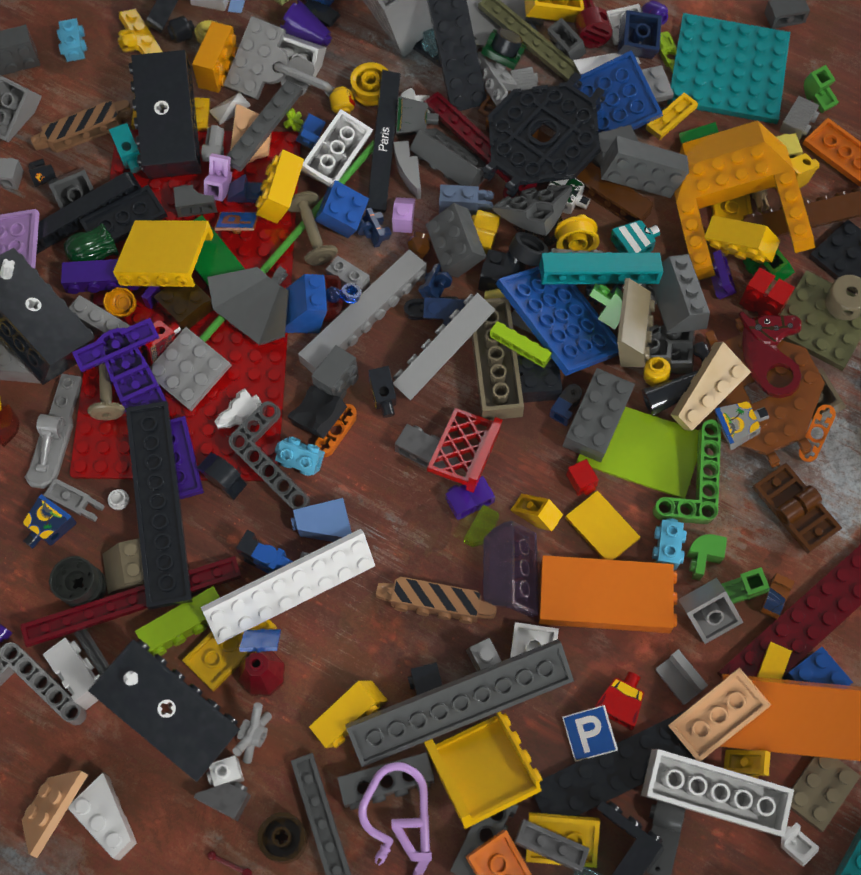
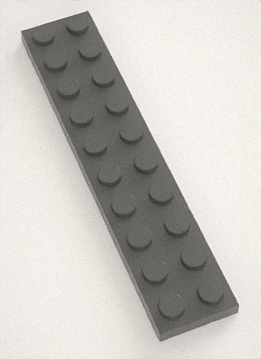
M557 639L345 724L359 762L364 767L571 683L574 679L562 643Z

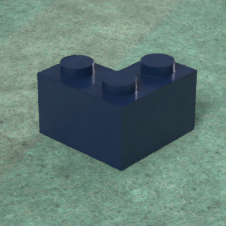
M424 297L423 318L442 319L443 324L447 326L451 321L449 316L456 309L461 311L465 306L463 303L464 299Z

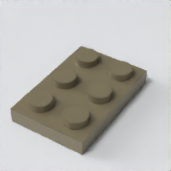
M813 756L791 788L794 789L790 809L819 832H823L861 776L839 759Z

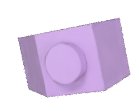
M396 197L392 216L393 232L412 233L415 198Z

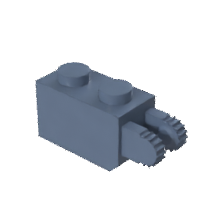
M440 184L439 214L453 203L468 208L470 215L477 214L478 210L493 209V203L486 200H492L494 192L479 190V186Z

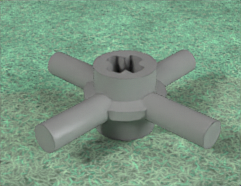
M254 703L251 721L244 720L238 732L240 742L233 748V753L236 756H240L244 751L243 762L246 764L252 762L255 746L261 747L268 732V728L265 725L272 718L269 712H265L261 716L263 708L261 703Z

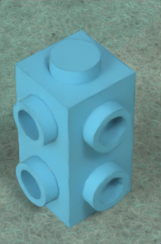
M77 18L59 21L57 35L59 41H61V44H59L61 55H65L67 62L85 59L84 51H87L85 40L82 39L85 36L83 26H79Z
M287 437L277 443L275 461L280 462L283 467L295 468L300 470L301 474L311 476L320 471L325 451L319 450L320 447L317 445L301 443V440L296 437Z
M668 518L662 520L660 525L656 526L654 539H658L657 547L654 546L652 552V559H655V563L674 564V570H677L680 563L683 564L685 551H681L682 543L686 541L687 531L683 530L684 523Z

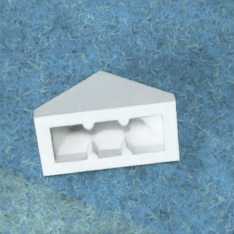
M239 92L212 108L209 112L219 124H222L235 116L236 104L248 108L250 103Z

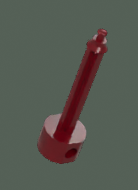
M583 0L584 10L575 18L576 32L583 40L585 47L598 48L606 44L612 37L613 30L606 10L594 6L593 0Z

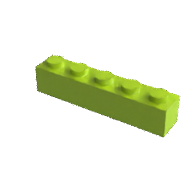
M497 321L490 330L491 338L543 368L551 359L552 353L547 348L539 346L538 343L532 342L526 336L518 334L517 331L508 328L503 323Z

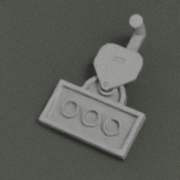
M251 16L224 82L225 87L256 100L259 99L265 83L275 84L281 82L283 85L286 80L303 88L301 96L306 93L309 84L324 90L328 97L333 89H335L328 82L313 76L314 65L310 61L301 57L289 60L285 52L279 48L286 33L283 28Z

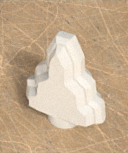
M244 388L236 393V398L229 402L228 409L221 412L214 422L218 429L241 425L262 402L257 394L251 397ZM258 422L252 423L254 426L259 424Z

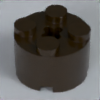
M278 812L268 817L261 824L257 835L258 845L262 853L268 859L280 864L291 863L299 859L306 849L308 840L307 831L302 822L294 815L286 812ZM283 832H285V835L288 837V840H285L283 844H281V842L277 840L278 836H282Z

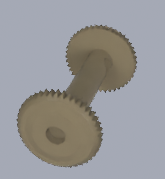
M304 191L293 195L288 211L301 212L309 240L314 248L304 257L305 262L313 266L322 265L333 260L338 250L333 245L323 246L322 238L310 209L318 203L319 197L314 192Z
M104 362L99 365L101 402L90 405L88 407V414L98 420H114L125 413V408L118 403L111 402L112 382Z

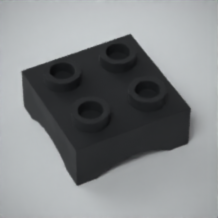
M311 385L302 403L295 410L291 411L287 417L294 426L324 439L347 406L341 397L327 394Z

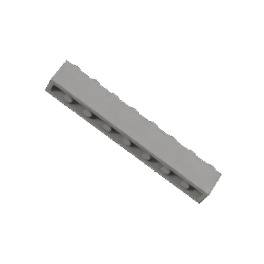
M408 250L298 353L300 363L310 372L314 373L335 345L343 350H346L349 346H354L363 333H367L377 320H381L390 307H395L404 294H408L418 281L420 282L427 274L426 263L412 251Z

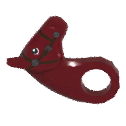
M743 311L740 312L739 316L744 326L742 340L743 356L746 367L751 371L750 376L752 380L768 396L780 399L791 396L799 388L802 374L799 365L784 355L776 346H778L783 338L795 335L801 331V319L796 315H762L749 318ZM775 367H784L792 373L793 380L788 386L777 388L768 382V372Z

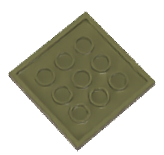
M806 270L780 316H798L802 321V329L799 333L787 336L782 340L806 347L810 355L843 371L861 340V315L853 320H841L830 314L825 305V298L833 283ZM846 290V293H847L849 296H851V297L856 296L855 294H853V293H851V292H849V291Z

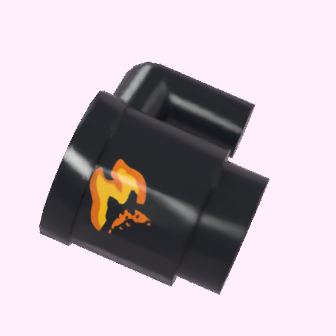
M44 159L28 164V170L35 187H39L57 178L52 165H46Z

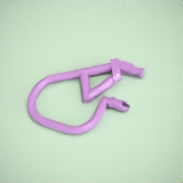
M401 762L389 763L375 773L359 804V820L363 829L370 836L383 842L375 856V864L378 858H380L381 861L378 865H381L385 862L387 854L391 851L390 847L393 844V839L375 829L369 823L367 806L379 782L387 773L403 771L411 775L419 786L420 818L391 819L392 830L409 859L417 862L412 875H423L429 862L432 861L427 784L423 775L414 767ZM420 827L421 851L415 850L403 828Z

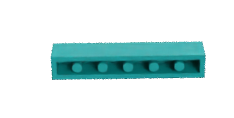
M549 252L542 253L539 264L541 284H624L625 278H630L638 284H659L664 272L660 253Z

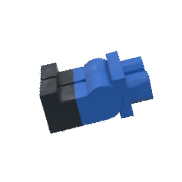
M249 530L245 532L236 547L242 561L268 574L293 562L286 557L284 550L280 548L276 550L271 545L259 543L255 533Z

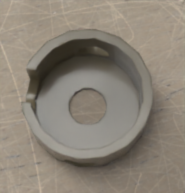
M844 275L838 277L831 285L825 298V305L829 313L835 318L853 320L861 315V277ZM846 289L854 291L857 295L854 297L849 296L846 293Z

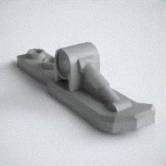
M61 374L49 414H40L37 419L36 427L39 438L30 467L25 475V479L31 487L44 489L50 486L54 478L57 479L73 429L72 415L82 386L81 376Z

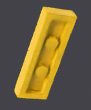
M684 92L662 111V117L650 121L646 126V130L658 140H661L697 108L698 103Z

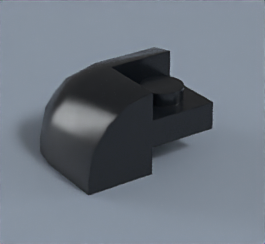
M489 249L486 260L483 263L478 290L489 291L499 289L496 285L498 279L525 271L526 264L514 258L509 250L507 253Z

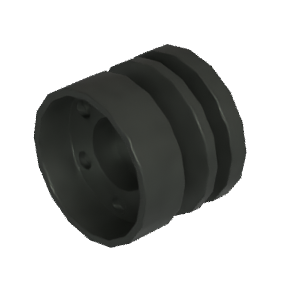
M69 556L60 560L52 569L49 578V585L53 594L73 608L102 599L106 593L107 582L105 575L100 569L80 556Z

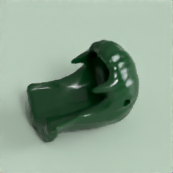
M100 224L91 231L73 234L65 241L63 246L65 256L69 262L103 260L110 256L119 255L111 234L103 224Z

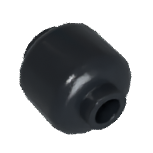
M185 16L170 20L169 26H167L171 40H175L177 43L192 39V32L195 31L192 20L188 21Z

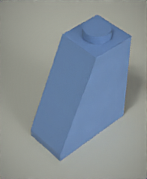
M343 498L293 510L295 516L291 518L293 530H298L300 537L334 542L352 533Z

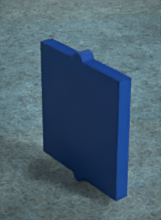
M281 629L244 631L239 647L240 652L259 653L261 651H277Z

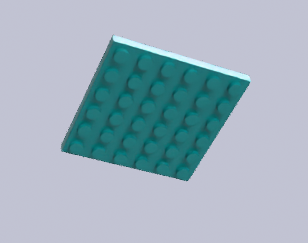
M683 13L670 84L674 96L673 99L667 101V104L670 105L685 92L698 103L696 110L777 124L781 109L790 32Z

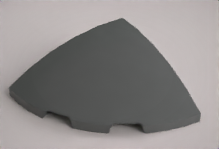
M549 185L548 189L536 191L535 188L521 191L520 196L513 199L508 196L492 208L494 212L510 223L530 232L546 236L560 218L571 194L572 186Z
M656 324L651 327L649 331H652V342L648 343L650 358L662 357L666 359L671 367L670 373H692L694 366L693 345H695V330L667 334L664 325L658 326Z

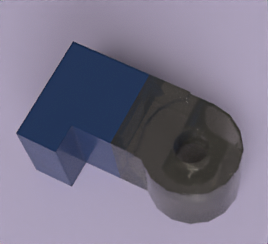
M576 384L568 385L551 408L549 417L567 427L572 419V408L580 403L582 397L581 387Z

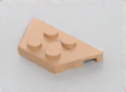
M236 104L231 149L259 115L239 104ZM271 134L248 163L253 162L255 159L269 156Z
M80 770L48 777L45 783L41 785L37 796L32 804L28 806L22 818L28 854L38 858L88 774Z

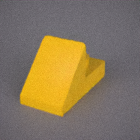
M766 750L725 751L724 769L757 779L759 776H769L770 752Z

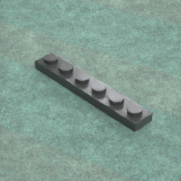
M288 80L285 81L227 154L228 157H231L230 167L240 172L243 170L303 93L302 87Z
M311 753L291 760L325 874L351 875L314 754Z

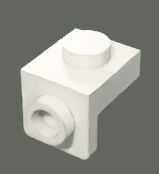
M796 822L792 827H786L785 837H781V848L804 867L819 851V847L800 831L801 826Z

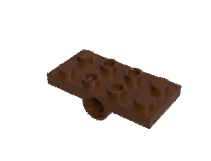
M787 463L777 468L752 487L807 554L842 529L839 523L821 504L822 497L817 489L811 485L806 486Z

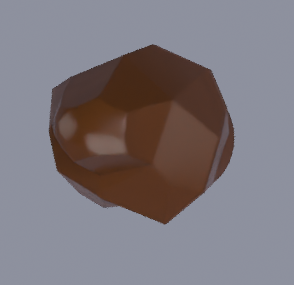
M414 231L413 236L408 240L409 250L420 259L424 258L432 245L430 240H428L429 234Z

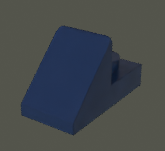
M246 174L242 175L229 184L228 202L256 203L258 197L262 196L263 193L260 190L262 183L248 182Z

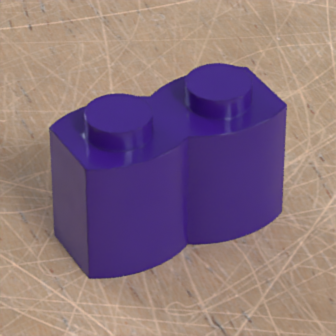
M481 476L474 493L467 491L466 485H454L448 489L445 499L456 519L460 520L475 511L495 502V495L484 476Z

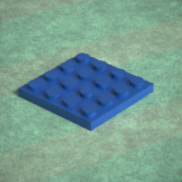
M632 50L581 75L579 81L582 82V85L578 90L589 97L593 95L598 87L605 91L602 95L605 97L604 102L596 105L599 133L631 125L632 129L635 130L663 116Z

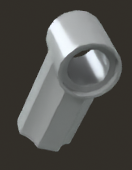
M211 125V127L207 128L205 145H202L201 153L203 162H209L212 153L224 156V128L218 125Z

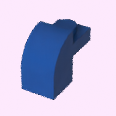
M308 113L299 130L296 141L313 149L321 138L320 134L326 122Z

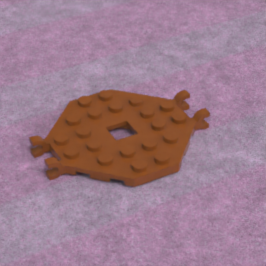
M738 318L735 319V326L740 335L726 340L724 343L746 366L742 348L744 326L741 319ZM713 330L705 333V339L711 348L715 342H718ZM783 340L776 347L799 365L802 374L799 388L791 396L781 399L769 396L752 404L744 389L745 386L754 383L749 374L716 407L749 402L753 411L762 407L766 408L769 419L759 422L761 427L760 434L739 447L748 448L765 455L771 468L780 465V459L774 451L797 442L803 455L811 452L812 446L805 436L825 385L806 347ZM775 367L768 372L767 380L772 386L783 388L792 382L793 375L787 368ZM715 409L701 421L702 424L711 419L717 421ZM705 428L707 434L714 435L712 429ZM721 430V439L726 441L724 434Z

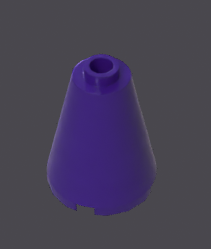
M297 0L298 4L294 2L283 18L286 21L284 26L280 25V28H283L286 34L327 47L332 39L330 36L331 32L300 0Z

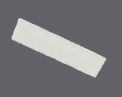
M612 53L573 61L579 73L584 74L622 54ZM635 57L636 60H637V62H638V64H641V62H640V60L638 59V57Z

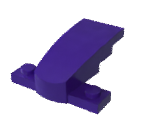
M151 318L128 328L109 330L102 334L96 342L72 352L81 372L105 362L111 382L115 387L120 402L125 408V412L128 407L167 401L152 370L138 348L160 338Z

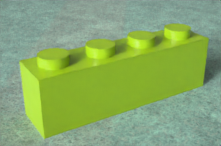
M214 586L193 597V602L177 606L137 629L135 633L139 639L150 647L148 650L150 654L162 656L170 647L174 645L179 646L187 640V637L193 634H200L206 630L208 623L201 607L220 598Z

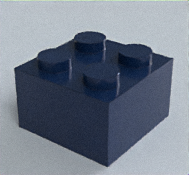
M626 10L620 19L617 54L623 55L632 50L635 57L653 59L660 48L662 16Z

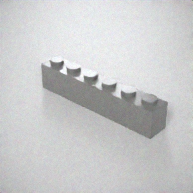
M471 293L464 300L465 306L461 311L456 309L449 316L451 321L448 325L442 324L435 331L437 336L433 341L428 339L421 346L423 351L419 356L414 354L407 361L409 366L404 371L400 369L393 376L395 379L393 384L408 399L411 400L495 311L480 294L477 293L474 296Z

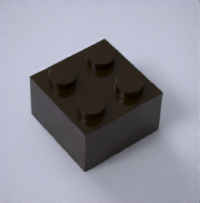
M196 283L195 287H165L154 296L158 308L172 322L174 321L179 325L181 332L185 327L190 329L213 311L211 298Z

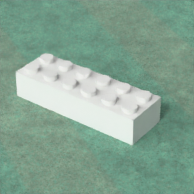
M652 749L641 796L775 836L785 837L794 789L660 749Z

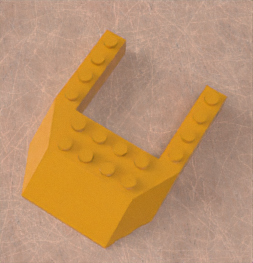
M758 120L682 143L680 154L687 155L689 173L676 189L674 195L688 253L698 280L715 276L708 243L704 238L705 231L699 209L772 187L777 188L794 252L798 253L815 248L813 233L788 150Z

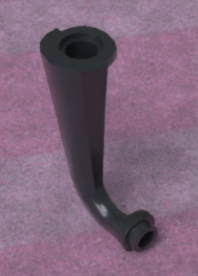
M702 341L693 345L694 355L700 357L703 362L710 353L708 344ZM699 370L665 383L642 389L643 400L648 412L654 416L678 403L683 393L690 386L694 375Z

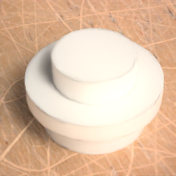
M122 489L113 490L108 496V504L114 510H122L129 503V495Z

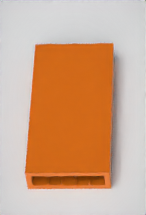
M543 555L540 575L539 625L671 633L673 628L677 626V614L674 613V605H677V592H674V584L677 583V571H674V564Z
M722 674V681L730 674ZM747 676L770 702L771 706L719 746L861 761V687Z

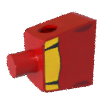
M629 671L624 681L615 678L595 705V707L605 705L608 718L631 731L636 725L644 692L636 688L640 676Z

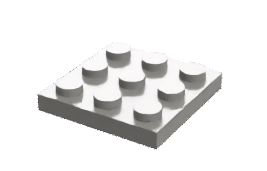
M185 327L150 366V369L158 384L192 411L232 365Z

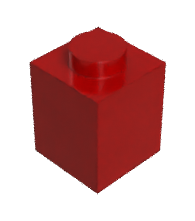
M587 459L568 467L566 476L578 496L582 494L588 495L596 490L599 479Z

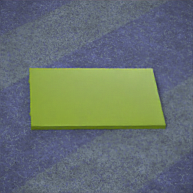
M625 406L602 461L598 462L579 454L576 464L587 459L594 470L685 499L697 462L699 430H684L678 423Z

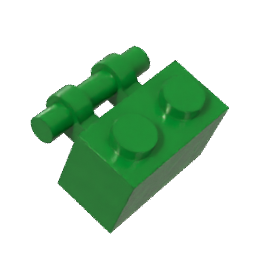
M778 248L772 263L764 261L762 264L766 271L776 276L774 278L776 282L779 278L784 281L795 273L789 261ZM750 258L743 260L746 266L745 269L754 276L761 263H757Z

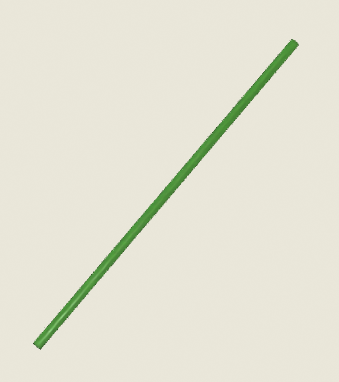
M374 140L351 164L338 182L345 184L371 155ZM324 196L312 209L314 218L317 215V212L320 208ZM303 220L262 265L260 270L265 274L306 229ZM218 315L199 338L206 342L226 319Z

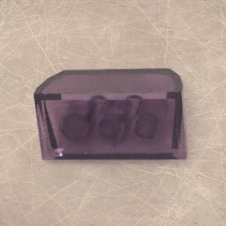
M512 520L504 522L492 529L484 538L483 598L486 602L500 608L513 609L530 617L538 616L537 533Z

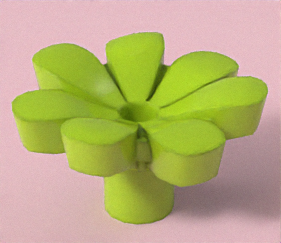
M291 108L287 112L288 120L284 121L283 124L285 128L292 126L294 131L299 132L304 122L302 119H299L302 117V114L299 111L296 113L295 109Z

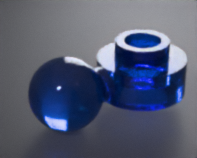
M354 283L344 284L341 290L336 287H329L326 290V300L335 303L342 298L347 303H356L360 300L362 291Z

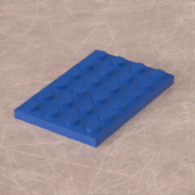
M539 266L500 278L496 282L497 287L541 345L552 353L551 358L565 376L619 355L617 337L605 323L598 320V313L575 284H541Z

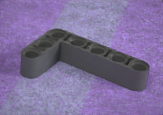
M267 401L262 403L231 434L229 445L291 508L295 510L310 505L309 496L256 444L281 416L280 408L274 403ZM273 407L275 410L273 416L266 417V409ZM254 422H258L260 425L259 430L256 432H252L250 429ZM239 437H243L245 440L244 445L238 448L236 440ZM258 451V461L252 462L250 459L251 454ZM268 466H273L274 474L271 477L265 475V469ZM287 480L289 488L287 491L282 492L280 484L282 481ZM298 495H302L304 498V503L300 507H297L294 503Z

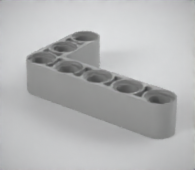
M12 642L6 643L0 648V686L15 672L62 719L72 725H80L85 721L86 710L75 703L71 695L24 649ZM17 650V655L13 659H9L11 652ZM28 665H32L31 671L24 674L25 668ZM47 679L46 686L39 689L40 682ZM58 694H62V700L55 704V697ZM78 708V714L74 718H70L71 710Z

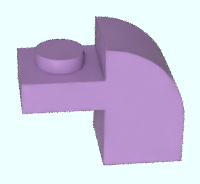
M213 153L210 155L209 175L204 179V195H214L217 201L225 199L229 192V184L232 181V172H230L231 157Z

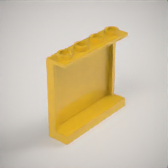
M135 220L113 270L119 285L195 287L192 279L193 270L204 241H212L214 236L209 222Z
M501 711L497 712L496 716L436 745L433 739L424 742L427 753L465 829L541 792L539 783L542 781L541 775L537 768L532 769L530 765L532 761L527 750L521 749L519 745L521 740L517 732L511 731L509 728L511 722L507 714H502Z

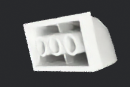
M340 109L304 160L301 172L327 186H330L335 180L339 181L371 135L373 129Z

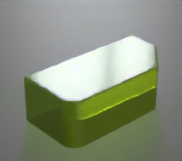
M483 505L465 535L464 543L471 547L486 544L498 523L499 513Z

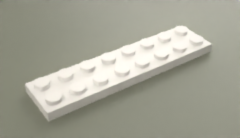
M359 529L202 606L201 610L217 644L219 645L374 567L375 563L364 532Z

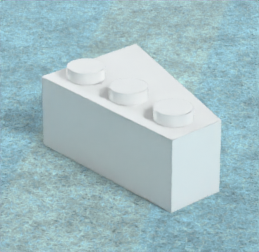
M63 638L46 651L43 656L53 671L60 677L63 686L68 688L73 695L71 696L73 701L87 710L98 701L97 698L88 692V689L100 675L95 676L92 672L94 668L87 657L84 659L79 653L82 650L74 640L70 642Z
M102 773L70 804L68 809L113 859L120 861L137 844L127 817L124 815L110 777Z

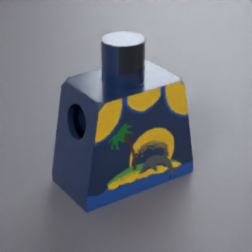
M41 494L23 521V525L30 531L23 542L32 549L40 540L51 546L73 528L77 522L70 514Z

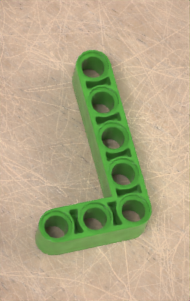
M716 420L705 421L698 432L696 499L660 498L653 507V515L658 520L672 518L684 523L709 524L717 516L721 426ZM705 428L712 429L714 435L707 434ZM704 448H710L713 451V455L706 454ZM703 468H709L713 475H706ZM702 489H709L712 492V496H706ZM659 505L667 506L669 512H661ZM680 507H687L690 514L684 515L680 511ZM702 509H708L711 512V517L704 516Z

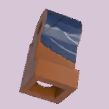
M776 573L770 581V590L764 597L760 612L777 620L795 581Z

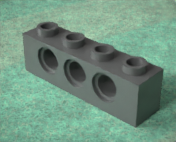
M427 752L394 761L406 763L417 769L423 775L427 789L431 788L430 784L434 783V777ZM386 764L337 777L345 808L350 807V810L359 809V804L363 797L358 792L359 786L362 783L370 784L375 773ZM391 771L383 776V778L391 777L393 785L390 788H383L379 782L370 801L373 804L385 801L386 796L395 794V797H401L409 794L408 790L417 788L419 791L418 783L415 779L411 782L405 781L402 778L403 771Z
M515 804L503 810V818L499 821L488 817L472 825L450 873L453 875H475L465 856L485 843L480 840L479 833L482 830H489L494 837L502 830H508L509 826L505 825L508 816L514 817L519 805Z

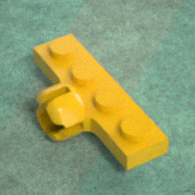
M136 9L119 12V19L125 27V30L118 32V43L122 51L132 52L138 50L141 54L162 52Z

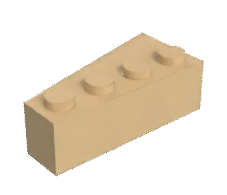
M715 342L709 355L705 357L698 373L694 375L687 391L683 393L671 413V416L684 430L692 431L751 373L724 342Z

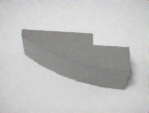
M409 141L393 142L395 162L399 174L409 191L417 199H421L418 156L410 157Z

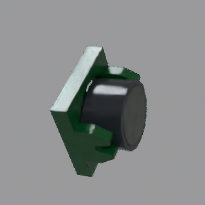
M505 28L493 29L481 54L514 70L522 59L527 45L522 44V37L514 31Z

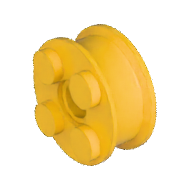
M367 62L353 70L350 77L351 91L357 102L364 106L378 105L382 70L388 71L385 66L379 63Z
M583 214L559 222L554 231L557 239V249L584 250L589 252L595 250L600 243L596 222Z

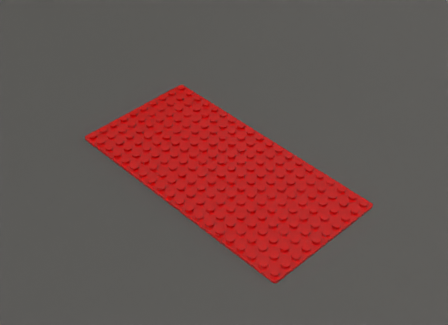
M130 130L136 143V136H139L138 130ZM198 131L202 174L149 179L142 169L137 173H132L141 188L149 185L167 214V217L162 220L193 221L202 215L245 269L255 267L260 269L296 227L297 212L287 210L277 224L259 216L254 231H241V234H233V231L215 230L220 212H257L258 207H255L256 203L228 202V194L223 201L215 200L217 205V212L186 217L178 216L175 207L174 187L193 185L195 191L204 195V179L209 175V162L202 161L201 153L202 145H205L207 131ZM224 131V156H227L231 150L233 131ZM272 132L269 156L255 159L253 162L248 163L241 172L236 169H230V172H232L231 182L246 174L248 182L263 183L268 177L265 174L268 165L272 164L274 156L279 155L282 150L300 157L301 143L296 141L299 132ZM115 144L110 180L122 173L131 172L130 169L124 168ZM299 178L294 191V195L298 193ZM127 238L115 244L119 251L118 256H110L103 260L119 259ZM294 242L266 273L269 278H272L279 266L285 269L288 276L280 284L284 288L292 284ZM194 269L192 273L193 281L211 298L209 287ZM147 288L130 290L135 295L137 305L132 314L119 318L130 326L148 318H151L153 324L157 321H162L167 326L172 323L158 308L157 304L152 309L145 306L142 295ZM109 290L94 293L93 303L105 310L103 301L105 294L110 292ZM214 310L211 311L189 330L200 337L219 314ZM225 320L205 343L230 362L232 366L197 406L190 411L161 385L159 386L169 404L170 419L186 417L197 466L212 452L230 463L241 474L240 477L244 481L265 482L229 445V437L240 425L218 429L214 421L221 412L228 409L229 402L236 398V393L244 388L251 397L257 394L262 403L269 401L277 405L281 411L280 418L256 444L279 466V462L275 461V448L277 443L281 441L288 333H285L284 338L264 345H258ZM94 334L96 337L94 342H96L99 337ZM99 365L83 372L70 476L74 479H133L126 412L114 420H98L88 414V407L90 405L101 402ZM112 383L111 402L122 405ZM273 407L266 409V417L273 416L275 411ZM251 425V431H258L260 425ZM239 437L236 440L238 448L244 445L245 440L243 437ZM258 451L251 454L250 459L252 462L258 461ZM268 466L265 469V475L271 477L274 474L273 466ZM199 471L201 481H209V480Z

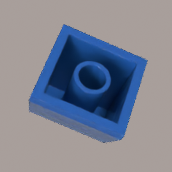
M304 274L286 288L289 290L285 333L319 334L327 313L325 276Z

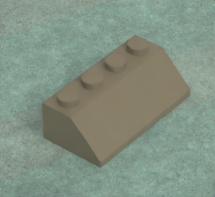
M625 278L617 339L620 366L644 367L646 359H650L648 343L652 342V331H649V329L654 324V316L651 315V312H655V300L651 298V291L630 278Z

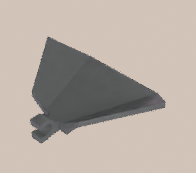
M279 266L273 277L269 278L262 270L255 267L207 277L213 310L258 345H264L284 338L289 290L280 286V284L288 276L287 271Z

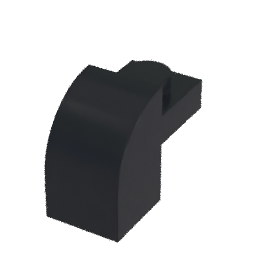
M212 452L197 467L210 482L218 485L232 500H235L247 486V483L240 477L241 474L230 463Z

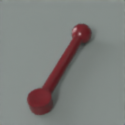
M210 851L207 854V858L211 861L216 860L242 873V875H252L250 869H243L217 856L214 851Z

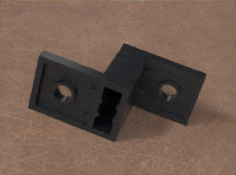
M602 801L597 808L599 812L636 839L612 875H647L664 850L661 844L662 839L652 831H649L648 834L641 829L643 827L642 824L632 816H629L627 819L621 815L623 813L622 809L613 802L609 801L607 804Z

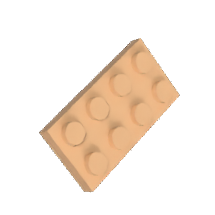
M739 667L668 726L697 761H702L769 708L771 704Z

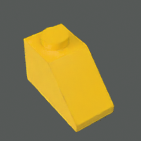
M521 494L511 508L514 514L539 529L553 531L563 516L550 499Z

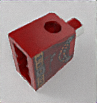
M162 321L155 322L154 326L160 338L138 347L149 367L174 341L175 335L181 331L176 322L173 321L168 326Z

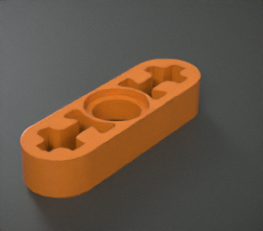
M346 404L347 408L344 411L345 413L351 411V416H347L343 423V412L333 425V427L339 426L342 428L340 434L334 435L329 431L324 439L318 437L315 445L320 447L319 450H322L321 444L326 445L328 442L329 449L324 448L322 450L325 451L324 457H329L333 454L356 421L357 412L353 405Z
M824 404L817 409L805 437L815 443H820L819 447L814 445L812 451L815 455H810L809 458L804 457L805 455L799 449V456L803 461L811 462L817 458L836 416V411L831 405ZM829 408L832 417H827L824 422L829 424L826 428L822 424H815L816 419L821 421L822 414H820V411ZM814 427H820L823 429L824 435L820 439H814L811 436V430Z

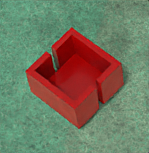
M759 267L748 283L739 304L748 311L758 312L759 316H779L795 287L779 278L769 294L765 293L776 276Z

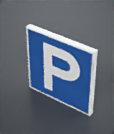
M605 705L562 717L575 762L618 751Z

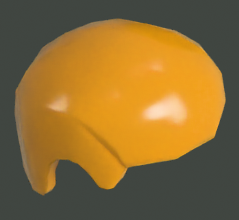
M116 287L105 294L103 304L107 312L115 317L123 318L133 313L137 301L135 295L130 290Z

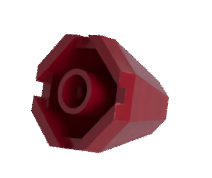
M273 651L251 652L240 662L238 681L251 696H271L284 684L285 664Z

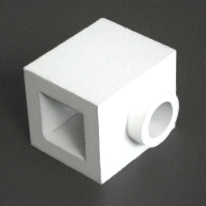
M235 755L213 762L209 767L210 771H207L209 784H214V787L227 782L233 785L235 782L244 781L239 759Z

